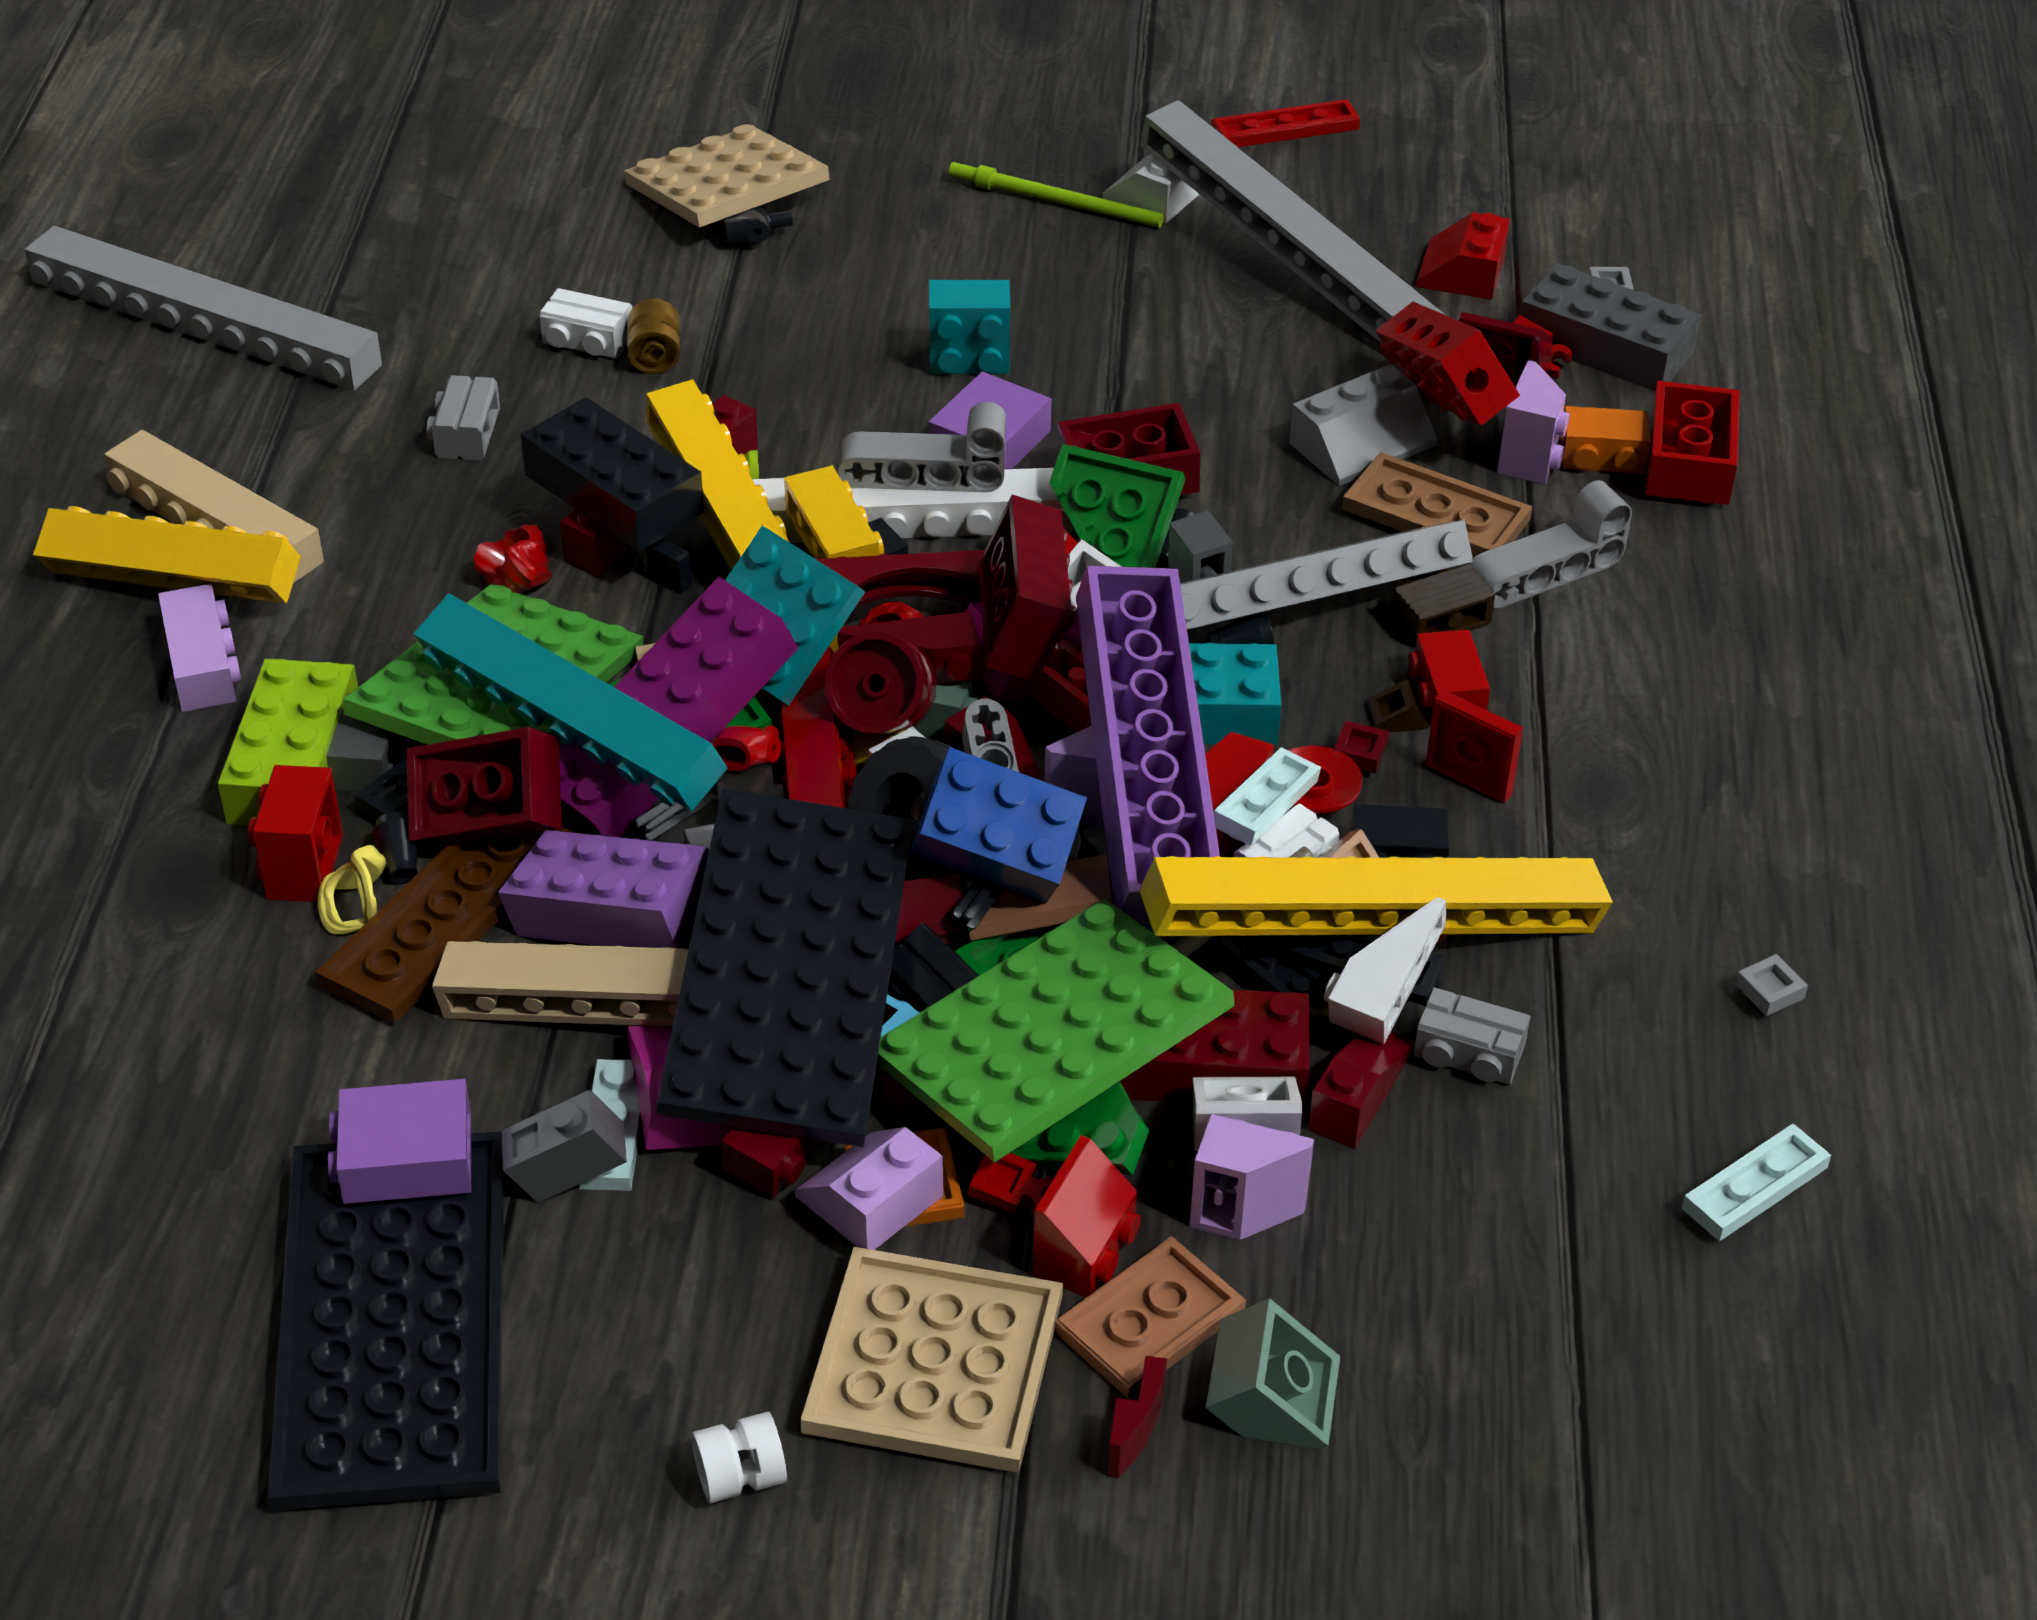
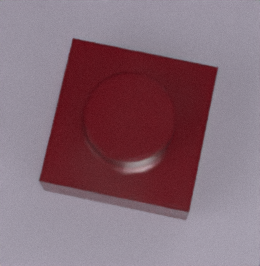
M1346 720L1333 750L1340 751L1349 756L1360 770L1376 774L1388 746L1390 731Z

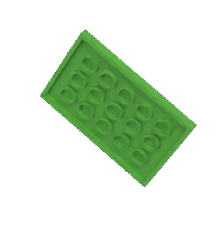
M490 584L467 602L472 607L605 683L636 657L635 646L643 645L642 635L627 631L622 626L609 625L589 618L584 613L556 607L543 599L530 598L515 592L512 593L505 586ZM419 641L344 698V715L427 745L524 727H531L547 734L550 732L549 727L542 723L538 728L529 724L517 713L516 708L510 704L506 709L500 707L485 694L484 689L477 686L474 690L466 687L453 675V671L447 667L443 671L434 668L421 655L425 649Z
M1104 898L880 1038L877 1065L995 1163L1234 1007L1233 990Z

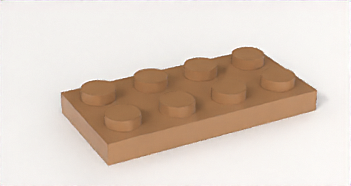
M1380 452L1343 496L1342 510L1394 528L1400 532L1465 519L1472 557L1474 558L1483 552L1515 541L1531 519L1532 506Z

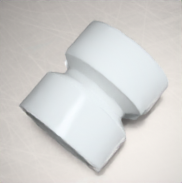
M770 1412L738 1419L733 1430H729L726 1426L720 1424L691 1432L697 1471L708 1503L739 1496L743 1486L747 1484L757 1491L787 1482L784 1454L778 1431ZM748 1450L749 1459L740 1462L738 1451Z

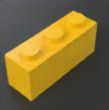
M833 465L784 477L785 511L813 558L878 556L884 554V545L879 532L871 530L864 507L856 505L848 481L841 480Z

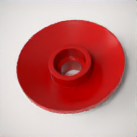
M1315 745L1301 746L1288 750L1321 767L1317 783L1292 808L1300 803L1314 813H1330L1349 806L1357 799L1362 788V774L1357 764L1349 756L1329 747Z

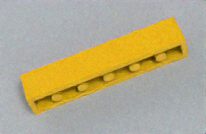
M69 506L67 510L48 508L33 556L52 573L178 590L212 584L213 592L217 595L285 604L288 602L301 559V555L288 542V538L274 531H263L262 535L247 533L245 530L234 526H224L220 530L208 528L194 521H184L183 525L172 524L155 516H146L144 520L132 519L125 514L115 511H107L105 515L93 514L86 509L76 506Z

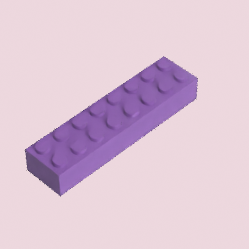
M1087 566L1076 595V605L1114 905L1137 922H1150L1139 889L1154 857L1220 856L1178 569Z

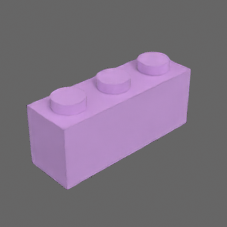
M212 584L158 593L182 712L237 702L233 684L240 683L242 680L237 656L227 657V655L236 654L231 628L221 629V627L230 625L225 600L215 601Z

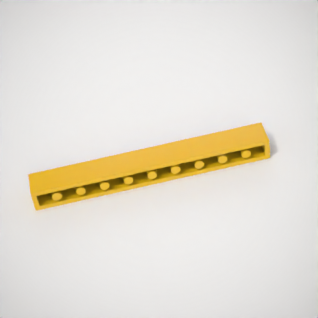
M1154 857L1139 889L1155 936L1383 935L1436 897L1446 900V925L1441 934L1594 933L1613 903L1593 858Z

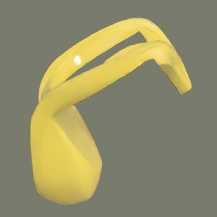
M367 845L355 850L351 854L350 862L342 865L335 872L326 875L322 880L318 893V911L322 924L328 932L341 935L358 931L378 912L372 883L383 872L386 866V859L374 846ZM357 888L364 917L342 922L335 907L334 890Z

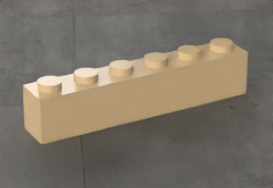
M143 429L104 453L108 470L106 477L110 486L117 493L125 494L140 503L145 509L152 510L168 519L172 524L183 525L184 521H194L212 529L222 530L224 526H234L252 534L262 535L263 531L280 533L288 538V542L301 555L294 582L324 562L318 528Z
M448 941L432 988L444 1019L673 1027L689 949Z

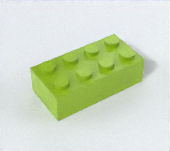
M264 659L218 782L226 824L249 826L251 818L258 816L260 810V789L262 784L269 783L274 765L328 767L326 755L344 706V698L358 688L354 664Z

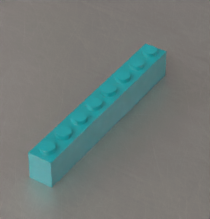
M450 593L446 595L413 633L425 649L421 655L434 668L443 671L447 667L453 671V675L466 687L472 690L477 686L481 687L494 703L504 709L510 704L532 726L538 728L541 723L549 727L551 734L558 737L559 741L564 745L571 747L573 743L578 744L582 747V751L598 765L604 766L607 762L615 766L618 774L632 785L638 786L640 782L649 786L652 794L668 806H672L676 802L692 812L727 770V766L709 741Z

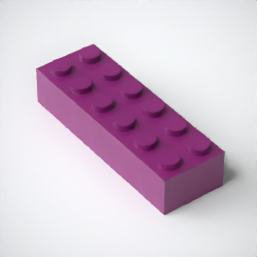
M718 577L614 688L711 743L718 733L728 725L799 648L782 618L721 577ZM563 743L559 744L561 811L592 835L622 838L632 827L633 819L647 811L658 800L649 790V786L642 782L638 786L632 785L618 774L615 766L608 762L604 766L598 765L582 751V747L578 744L573 743L571 747Z

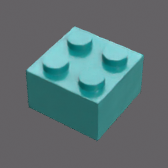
M929 280L930 374H980L982 371L988 374H1010V280Z
M1189 643L1203 744H1217L1230 732L1278 745L1281 694L1277 645L1257 643Z

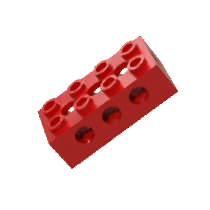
M1412 301L1375 330L1382 341L1379 349L1390 364H1396L1401 373L1416 384L1422 399L1429 405L1431 403L1437 404L1445 413L1448 411L1453 412L1462 421L1467 419L1482 426L1520 396L1483 334L1475 327Z

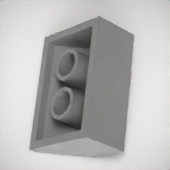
M1390 364L1294 403L1289 443L1333 482L1341 486L1358 479L1380 452L1403 460L1436 446L1437 437L1416 384Z

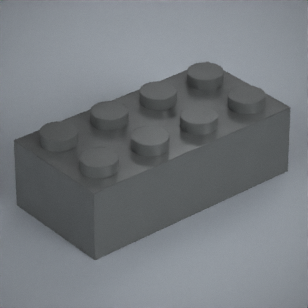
M1559 263L1549 271L1522 301L1520 314L1553 333L1552 345L1562 344L1567 346L1572 351V361L1654 391L1657 380L1670 382L1693 355L1701 314L1690 311L1682 305L1662 301L1651 297L1645 292L1634 291L1615 284L1609 279L1598 278L1578 271L1573 266Z

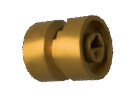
M647 299L636 304L629 313L628 358L634 367L647 374L667 372L679 360L680 316L676 308L670 303L661 299Z

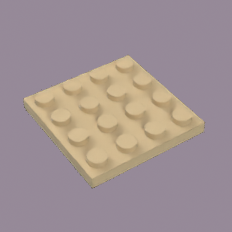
M749 124L737 126L733 129L732 133L723 136L706 137L700 144L689 148L678 147L672 149L669 155L664 157L641 160L637 163V166L624 170L628 186L699 228L830 180L827 165Z
M854 1247L801 1417V1433L1019 1473L1055 1329V1321L1061 1305L1063 1283Z

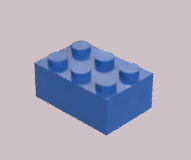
M949 747L938 767L910 853L1047 903L1060 885L1087 797Z

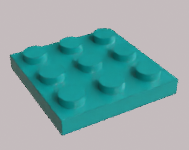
M763 525L725 580L782 618L799 649L762 687L787 705H790L865 591Z

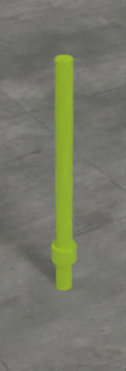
M952 162L949 167L948 174L950 177L974 182L975 186L992 190L994 187L1156 228H1161L1163 224V213L997 173L996 168L980 165L977 168Z

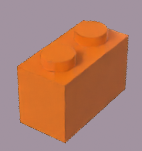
M1565 406L1564 412L1570 413V418L1565 436L1560 437V445L1564 446L1561 462L1562 469L1645 474L1651 443L1648 411Z

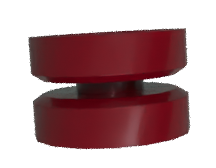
M865 632L846 640L833 653L825 671V694L831 710L845 725L860 732L873 735H897L911 727L915 728L929 714L936 697V675L930 659L916 644L888 633ZM882 676L885 680V686L880 692H877L876 689L881 685L879 677Z

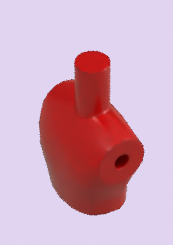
M772 725L764 728L729 726L722 729L711 742L729 771H742L751 766L775 763L781 752L779 731Z

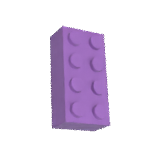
M545 830L499 890L498 894L516 935L520 937L595 946L684 949L691 940L709 850L707 846Z

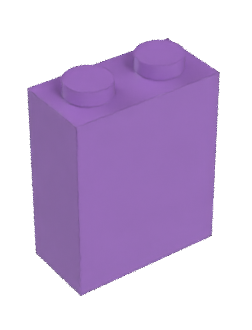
M982 371L929 421V434L967 435L970 409L980 402L996 403L1002 407L1006 414L1005 470L1013 469L1051 431V398Z
M466 1079L339 1089L338 1111H331L329 1114L330 1137L332 1143L337 1142V1151L328 1152V1172L330 1183L340 1184L344 1204L472 1193L471 1110Z

